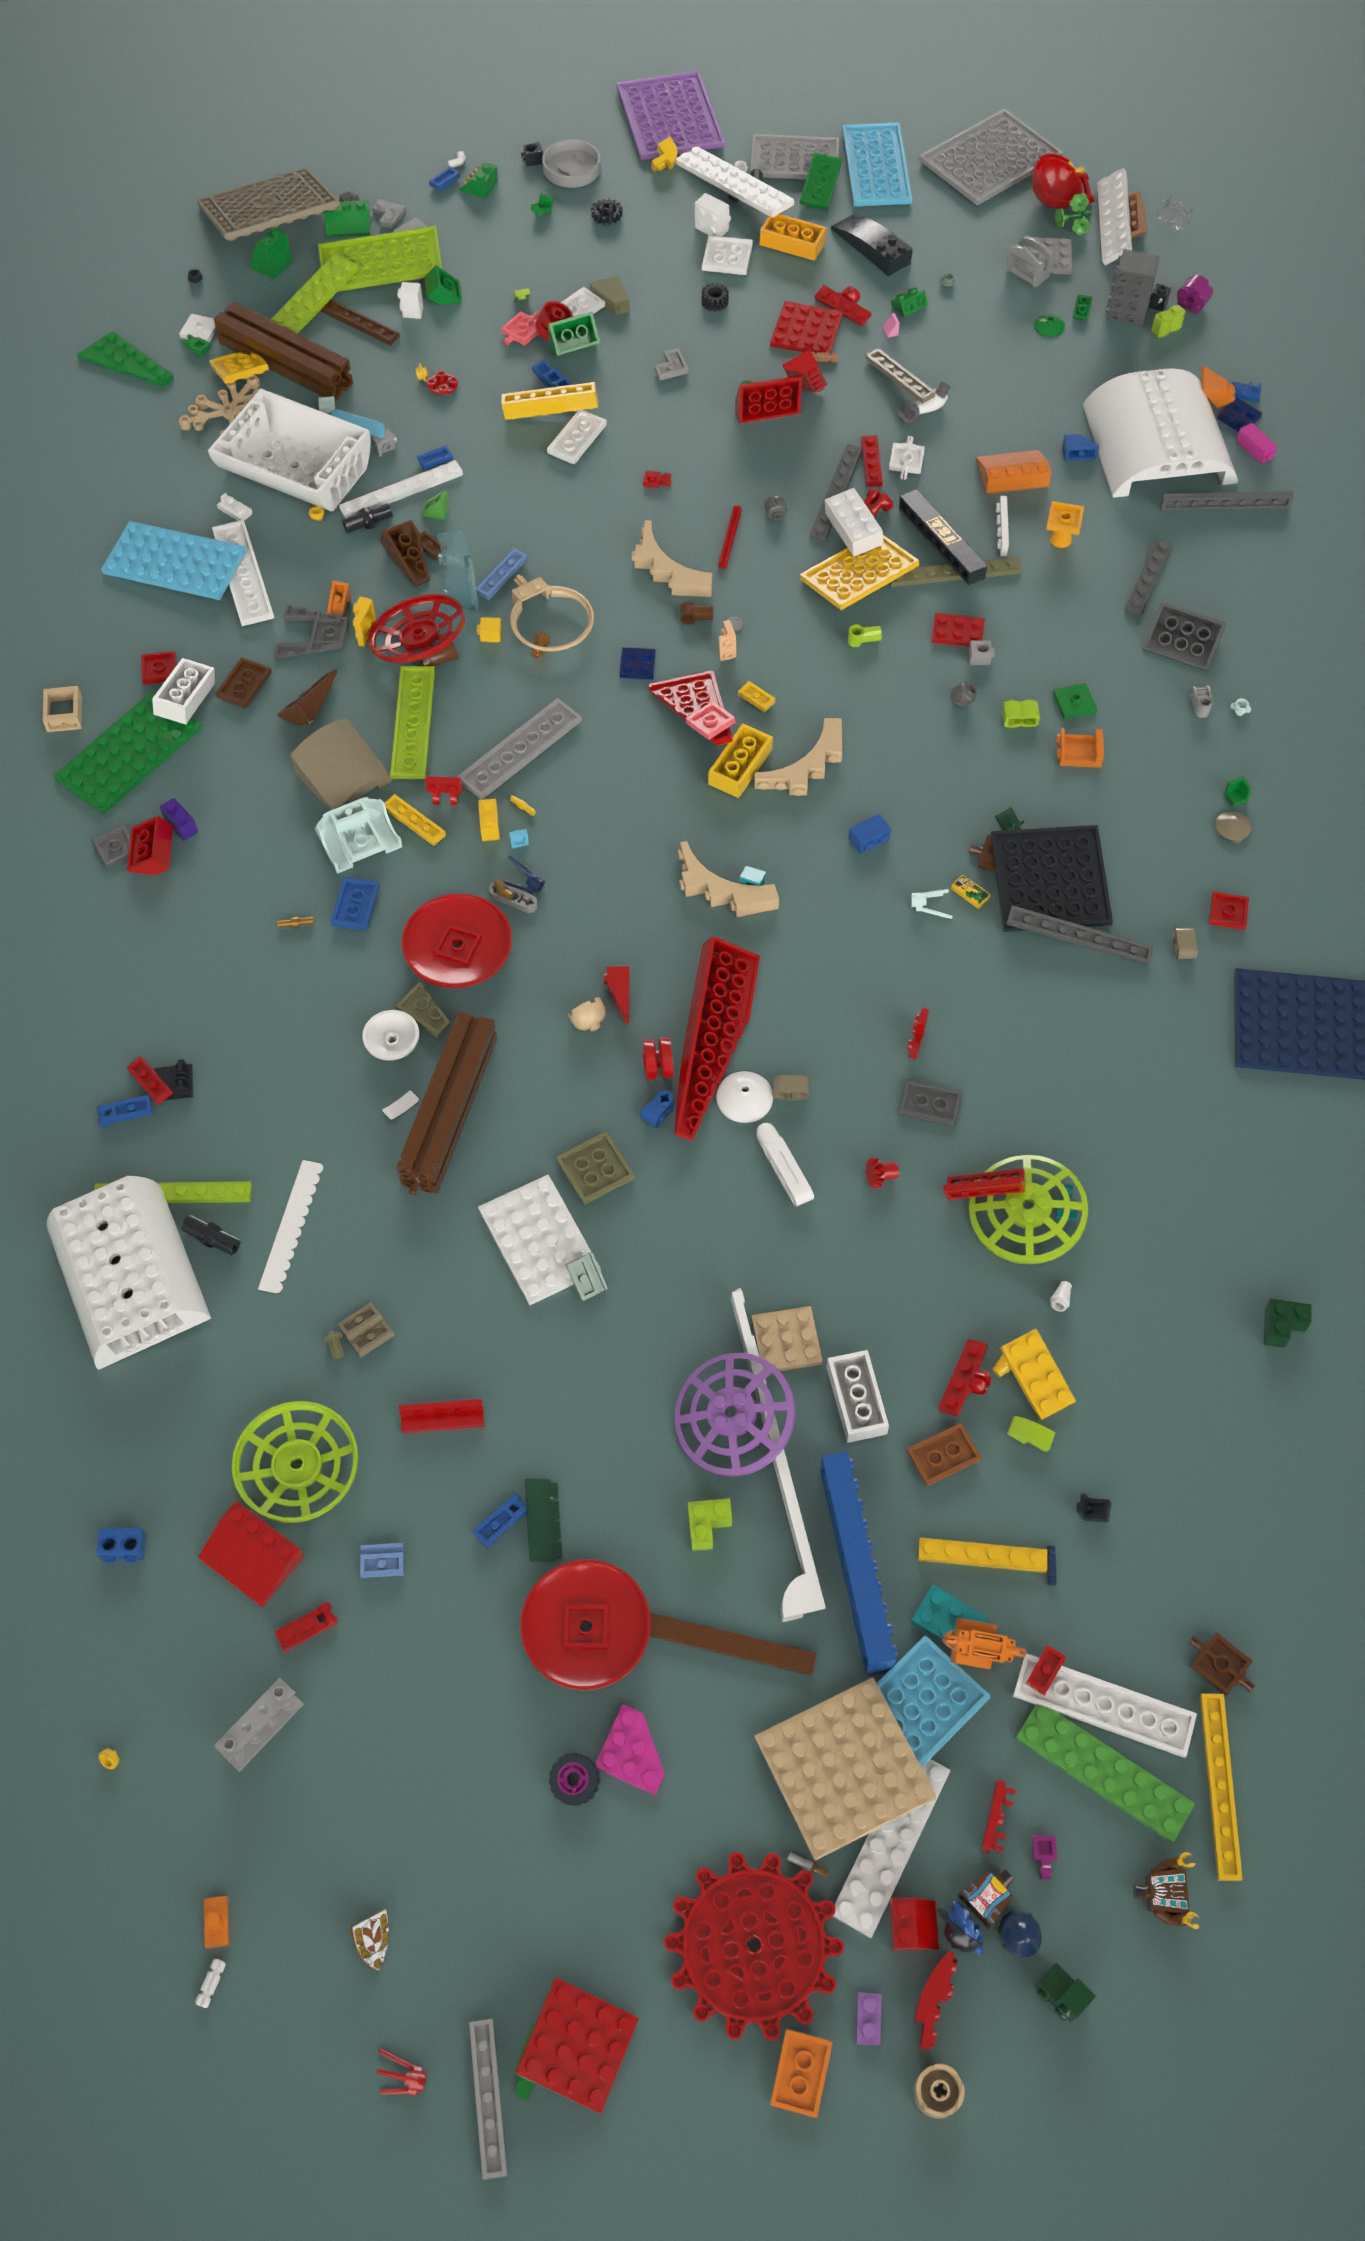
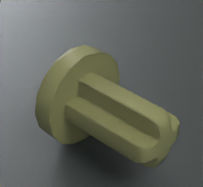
M330 1331L323 1338V1342L329 1344L334 1360L341 1359L345 1355L340 1341L343 1338L342 1332L335 1333V1331Z

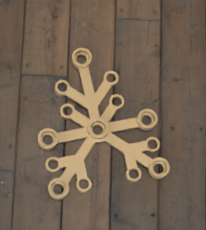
M255 374L247 378L246 385L239 393L236 391V382L226 383L227 389L230 390L233 398L230 404L228 393L224 389L218 392L219 399L222 400L223 405L209 401L204 395L197 396L195 400L196 405L188 407L189 414L194 417L181 416L179 419L180 428L182 430H189L194 425L196 431H201L209 419L224 416L231 424L235 419L234 417L238 416L240 411L244 409L260 390L257 389L260 386L259 378ZM250 389H255L253 394L246 395ZM209 407L218 411L206 413L200 410H205Z

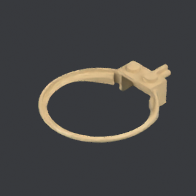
M517 575L514 582L518 587L512 590L514 606L511 611L510 622L514 634L521 642L541 651H561L579 644L588 636L593 627L594 612L589 601L582 594L567 587L549 586L541 577L527 582L523 576ZM539 593L545 599H548L549 595L551 597L575 599L587 611V628L577 639L565 645L553 647L534 645L525 640L517 628V620L522 612V602Z

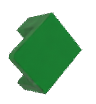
M1243 776L1229 781L1223 795L1231 807H1235L1248 802L1252 788Z

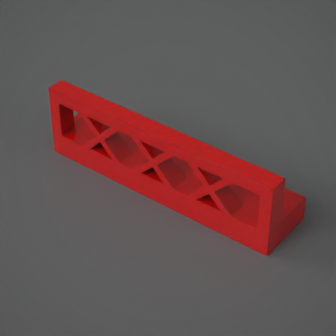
M1022 1168L947 1177V1184L943 1185V1192L948 1200L1025 1192V1170Z
M482 1399L399 1405L402 1433L485 1427Z

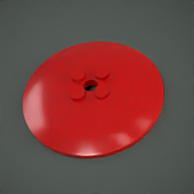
M448 894L428 901L411 915L402 934L403 955L410 969L424 981L445 988L470 987L489 979L505 964L512 947L511 927L504 913L492 902L471 894ZM456 943H462V944H463V945H462L461 947H459V948H455V947L453 946V945L456 944Z
M588 1559L564 1563L541 1577L525 1600L520 1621L522 1643L533 1666L551 1682L568 1689L582 1691L610 1686L629 1674L641 1660L647 1648L651 1631L649 1606L643 1591L635 1580L612 1564ZM583 1622H590L592 1624V1629L589 1632L581 1631L580 1625Z

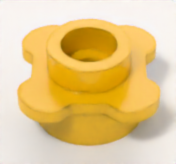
M419 363L420 367L416 368V375L420 381L424 380V382H427V368L423 367L422 363Z

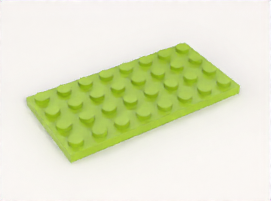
M436 226L318 244L321 267L334 253L358 265L359 270L339 291L425 278L435 265L442 269Z

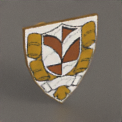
M386 1909L353 1925L350 1930V1935L353 1937L354 1945L360 1958L368 1967L379 1971L382 1966L389 1941V1923Z

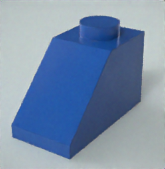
M1081 434L1064 435L1062 450L1065 461L1097 458L1098 444Z

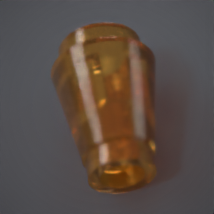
M539 632L535 635L533 644L548 647L551 643L550 636L544 632ZM532 648L531 655L539 659L544 651Z

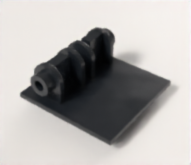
M179 1059L175 1066L154 1068L156 1074L173 1092L164 1101L193 1098L192 1064H187L185 1060Z

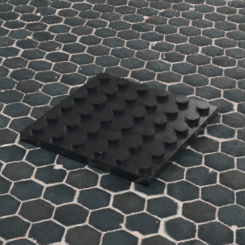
M1098 825L991 831L990 837L1003 932L1027 931L1006 924L1012 905L1085 927L1112 925L1113 919Z

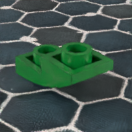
M1077 295L1073 318L1088 320L1093 296Z

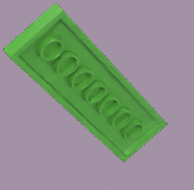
M1036 1704L1015 1738L1172 1844L1195 1805L1194 1802L1053 1709Z

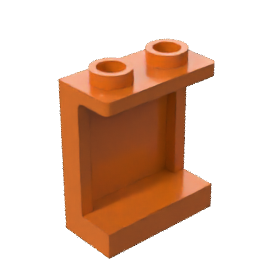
M1061 728L1060 734L1056 735V745H1059L1056 751V758L1059 759V766L1101 768L1104 759L1103 729H1096L1094 735L1065 734V728Z

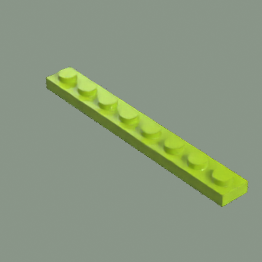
M251 1181L158 1183L162 1188L167 1203L251 1202ZM95 1183L94 1190L110 1183Z

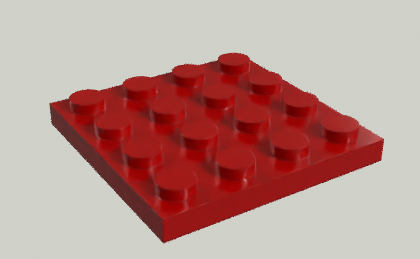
M784 301L770 340V347L802 353L811 349L815 354L817 352L831 354L843 318V311Z
M554 1977L514 2073L601 2114L639 2018Z

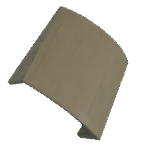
M347 718L332 722L308 736L290 755L296 776L330 811L354 802L375 787L381 789L393 781L389 772Z

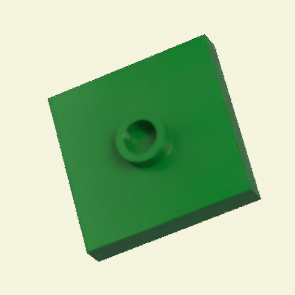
M1086 683L1053 690L1054 698L1064 719L1097 713L1096 704Z

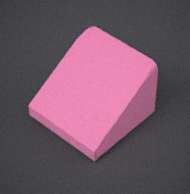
M894 313L890 315L883 326L887 337L898 336L899 321Z

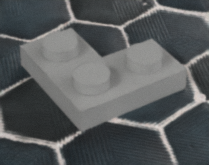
M380 199L377 200L372 208L374 214L382 215L379 221L380 226L390 229L395 228L406 211L403 205Z
M679 348L664 351V357L667 362L654 365L659 381L689 373V368Z

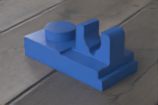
M1231 382L1236 389V399L1253 402L1260 401L1261 383L1257 387L1252 386L1253 382H1250L1249 385Z

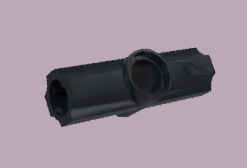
M387 503L373 509L364 507L359 510L357 515L343 519L342 523L346 533H350L363 527L372 529L377 525V522L393 517Z
M192 1215L186 1216L183 1220L182 1231L194 1236L203 1245L209 1248L215 1247L231 1256L238 1251L241 1243L240 1239L224 1232L217 1224L213 1222L206 1223Z

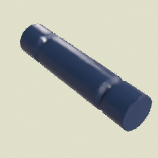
M1047 1546L1048 1585L1050 1586L1056 1585L1055 1546Z

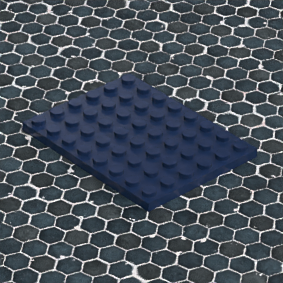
M1241 968L1235 969V1067L1365 1080V980Z

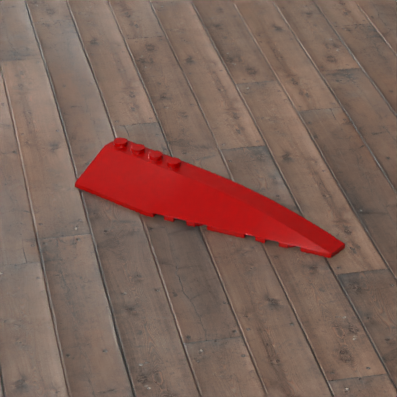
M714 936L702 944L678 1083L674 1135L689 1141L693 1140L702 1117L708 1109V1104L716 1092L715 1089L730 1062V1057L737 1047L736 1044L744 1032L743 1029L750 1019L760 955Z

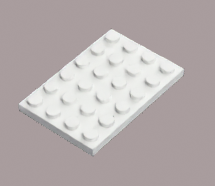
M549 1174L478 1206L481 1216L529 1306L574 1285L565 1264L587 1255L591 1250Z

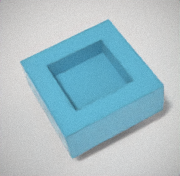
M526 829L509 832L512 849L529 845Z

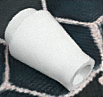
M1067 1281L1060 1282L1059 1287L1050 1298V1305L1056 1311L1063 1312L1070 1305L1072 1285Z

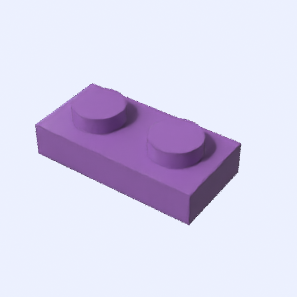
M857 1993L856 2044L880 2046L882 1994Z

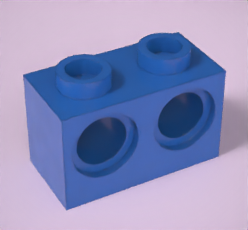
M142 1528L99 1529L96 1554L103 1562L113 1563L116 1560L136 1562L137 1559H144L147 1534ZM136 1542V1546L133 1549L128 1550V1546L131 1543ZM110 1543H115L112 1549L106 1550Z

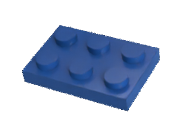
M344 877L330 921L331 925L367 931L380 889L379 882Z

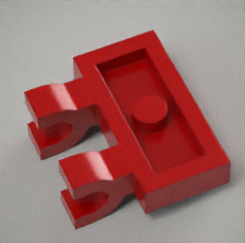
M425 777L427 793H432L434 805H440L441 793H450V805L458 804L457 797L459 794H462L463 789L461 777Z

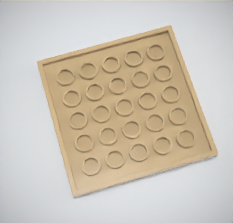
M873 1677L754 1736L815 1861L937 1799L932 1786Z

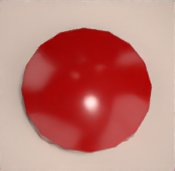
M440 370L436 375L427 380V386L433 393L449 394L458 387V378Z

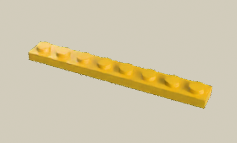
M1201 1694L1200 1703L1217 1880L1241 1881L1243 1878L1224 1694Z

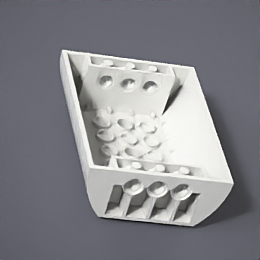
M260 389L210 447L208 452L212 461L222 469L333 512L367 469L370 454V430Z
M126 1176L52 1209L47 1219V1230L98 1370L211 1319L162 1188L158 1183L144 1177ZM120 1256L119 1263L112 1265V1259ZM132 1290L133 1295L128 1299H124L125 1292Z

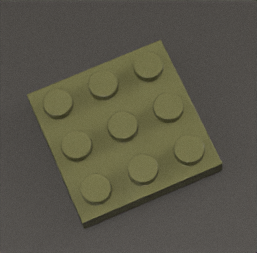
M607 1131L556 1156L557 1163L583 1205L635 1179L634 1173Z

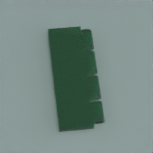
M526 1478L525 1495L529 1561L554 1562L555 1559L562 1558L561 1542L554 1541L561 1539L560 1521L552 1522V1520L560 1519L559 1501H551V1499L559 1498L558 1483H550V1479Z

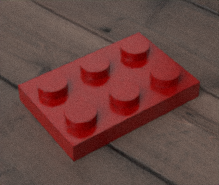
M935 613L932 643L970 647V641H983L985 618Z

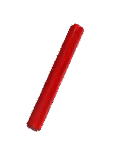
M735 505L733 507L718 561L720 569L727 568L742 512L741 506Z

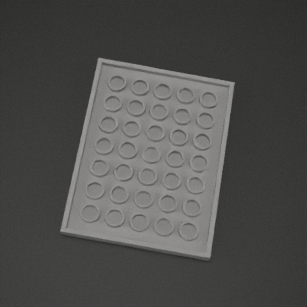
M1004 108L919 155V161L978 206L1032 175L1034 165L1042 155L1053 153L1063 156V152Z

